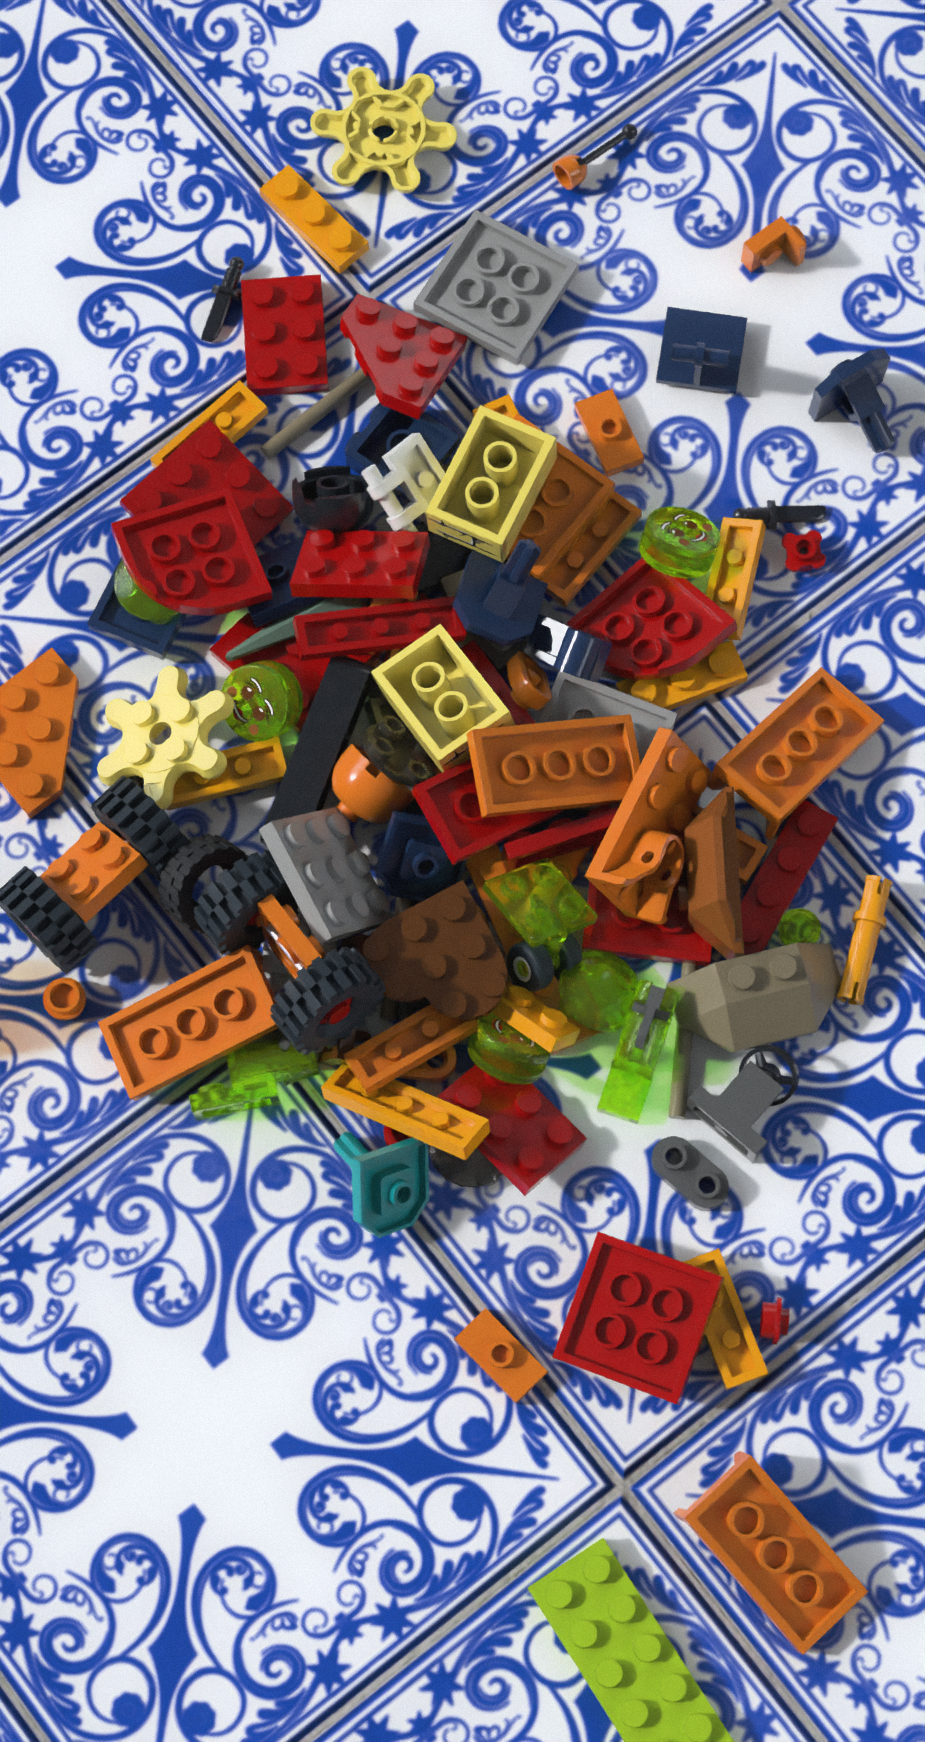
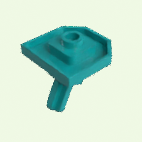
M351 1132L343 1133L340 1138L335 1140L333 1146L335 1151L352 1168L353 1220L378 1238L413 1226L429 1201L428 1144L412 1137L369 1152Z

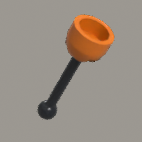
M626 124L620 134L584 158H581L579 155L569 154L554 162L552 167L558 182L567 190H572L581 184L587 175V165L625 139H634L638 132L636 126Z

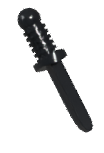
M240 257L231 258L221 286L213 285L211 293L216 294L201 336L203 341L212 342L218 337L231 301H239L242 293L236 291L237 283H239L240 276L242 275L241 271L244 268V261Z
M767 500V507L737 508L733 512V518L763 520L764 524L768 523L769 530H777V523H802L823 520L826 516V507L822 505L776 506L775 500Z

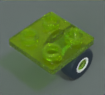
M544 858L486 880L482 887L483 891L525 939L514 944L507 954L508 972L515 985L526 988L534 993L549 986L553 976L556 977L557 981H563L578 974L582 967V951L572 933L594 924L598 915L553 862L548 858Z

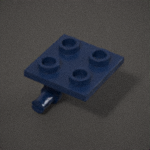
M667 307L656 383L736 394L747 317Z

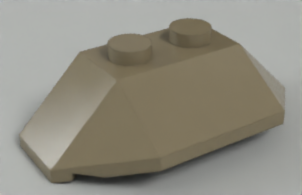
M793 943L715 962L667 983L666 989L678 1027L688 1032L691 1031L727 1051L736 1053L816 1033L840 989L842 980L831 944Z

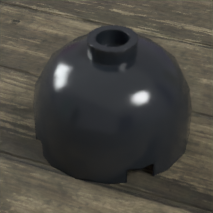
M339 465L314 468L304 472L305 480L299 483L297 478L292 480V497L295 513L301 523L311 531L329 530L333 534L357 531L368 521L373 511L374 500L367 491L369 485L362 474L361 476L350 474V466Z

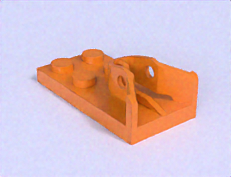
M821 667L716 763L708 780L707 787L711 790L734 787V791L766 818L765 837L772 840L781 822L881 728L885 720Z
M631 714L472 729L466 734L482 818L616 803L620 805L641 764Z
M658 728L585 874V877L625 916L660 925L668 920L666 914L672 892L680 879L683 869L684 848L680 836L687 827L690 816L702 792L705 790L712 773L671 729ZM667 871H671L670 877L662 881V875Z
M246 945L98 1022L131 1100L137 1101L279 1028L270 1016L272 1014L270 1011L271 1005L277 1002L274 1000L275 996L261 966L264 959L261 951Z
M738 1451L734 1455V1465L688 1509L678 1508L673 1513L677 1519L687 1523L797 1652L802 1655L868 1593V1590L749 1454Z

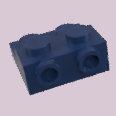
M378 403L370 415V423L362 433L359 431L355 432L347 442L345 456L347 466H350V469L360 476L361 469L364 470L373 464L376 465L382 476H385L390 472V469L382 457L412 433H420L442 467L460 444V436L425 412H423L418 420ZM400 485L392 490L410 503Z

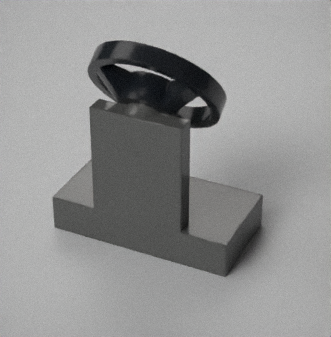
M773 1045L756 1047L745 1055L739 1066V1074L717 1099L699 1085L688 1098L687 1109L750 1162L754 1163L764 1151L767 1141L751 1127L769 1106L780 1105L795 1093L799 1084L797 1064L791 1055L782 1048ZM763 1051L773 1052L781 1056L789 1065L792 1077L781 1075L777 1066L767 1063ZM753 1054H755L756 1064H754L751 1060L747 1064L750 1057ZM781 1085H792L786 1096L776 1099L784 1090Z

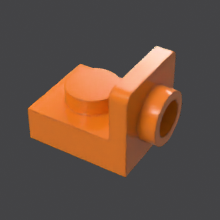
M781 216L744 242L741 262L752 272L761 265L764 267L771 265L780 257L783 251L792 263L798 266L804 261L807 247L806 239L797 226H790Z

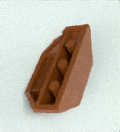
M724 787L684 830L682 844L684 848L683 869L685 885H678L677 895L678 910L686 911L687 925L728 960L743 956L744 944L734 787Z

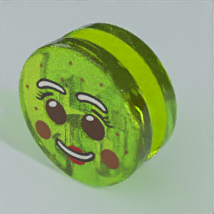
M676 506L661 507L652 511L647 517L644 532L639 541V551L642 558L651 567L664 574L678 578H697L705 575L711 569L721 536L715 524L696 511Z
M261 660L238 667L228 675L221 691L229 693L234 700V709L231 715L225 719L226 723L238 736L249 741H266L287 733L296 725L302 713L303 694L298 680L287 667L275 661Z
M493 1013L479 1018L477 1031L472 1034L468 1043L469 1056L481 1070L494 1078L513 1084H531L538 1081L543 1075L546 1062L552 1054Z

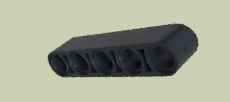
M346 655L331 657L264 826L271 821L323 809L332 787L331 776L333 768L347 749L374 680L371 671L376 669V666ZM261 835L260 842H261L262 844H265V845H266V843H265V841H264V839H263V837H262V835Z

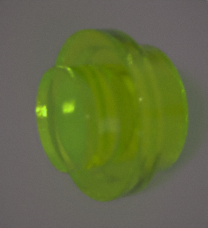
M795 908L786 912L778 925V935L784 945L817 943L821 934V924L817 916L803 908Z

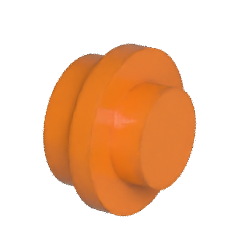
M59 978L52 981L46 987L43 994V1004L48 1014L53 1018L62 1021L71 1020L80 1015L84 1010L86 993L81 984L72 978Z

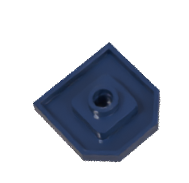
M884 348L869 350L852 361L847 359L836 365L830 371V375L815 388L808 410L809 415L815 422L842 407L851 421H858L875 453L886 451L895 443V439L880 411L885 405L875 387L883 382L891 359Z
M529 538L527 540H519L506 564L472 550L468 556L452 604L465 630L502 647L530 637L533 633L548 585L529 575L541 554V548L535 544V541Z
M413 799L407 806L406 813L392 812L375 868L391 896L422 902L431 895H435L460 882L468 858L452 865L416 799Z

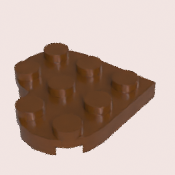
M463 880L386 920L372 932L371 936L363 944V957L382 979L386 987V992L382 993V995L395 1002L413 1004L428 999L439 1013L451 1019L470 1022L486 1017L499 1007L502 1002L501 999L507 990L509 972L505 958Z

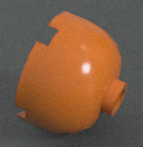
M352 743L346 749L333 768L331 776L332 790L340 800L336 808L354 823L359 818L372 824L386 823L390 821L393 811L403 812L415 797L411 790L398 778L395 779L385 770L386 768L356 744Z

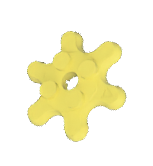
M357 67L351 70L347 77L348 87L353 94V101L350 106L340 111L330 109L316 111L310 119L311 129L321 138L335 139L344 144V154L332 167L333 179L339 185L351 187L365 173L377 170L386 172L391 178L393 187L400 193H412L420 184V173L414 164L416 155L426 150L440 152L449 150L457 140V131L450 123L434 122L427 119L423 114V105L432 97L435 90L434 81L429 75L423 73L414 74L408 78L401 88L386 90L378 84L376 75L371 69ZM383 125L394 129V133L390 137L384 138V141H380V138L373 134L377 127Z
M167 666L163 668L158 675L156 691L148 701H138L132 704L129 700L117 698L107 704L105 708L106 719L113 728L121 730L123 736L119 747L110 755L102 758L98 763L99 779L103 784L112 786L121 776L126 778L131 776L142 777L144 779L143 791L145 794L150 796L160 809H167L174 797V784L181 775L187 772H196L203 778L210 780L221 776L227 767L226 756L220 750L210 746L208 735L215 724L231 715L234 709L233 698L229 693L214 690L198 700L190 701L186 695L189 682L187 673L180 667ZM168 726L172 732L170 738L163 744L156 745L153 738L156 739Z

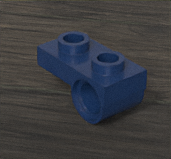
M538 614L533 633L529 637L524 653L549 663L562 672L598 683L613 643L548 616Z

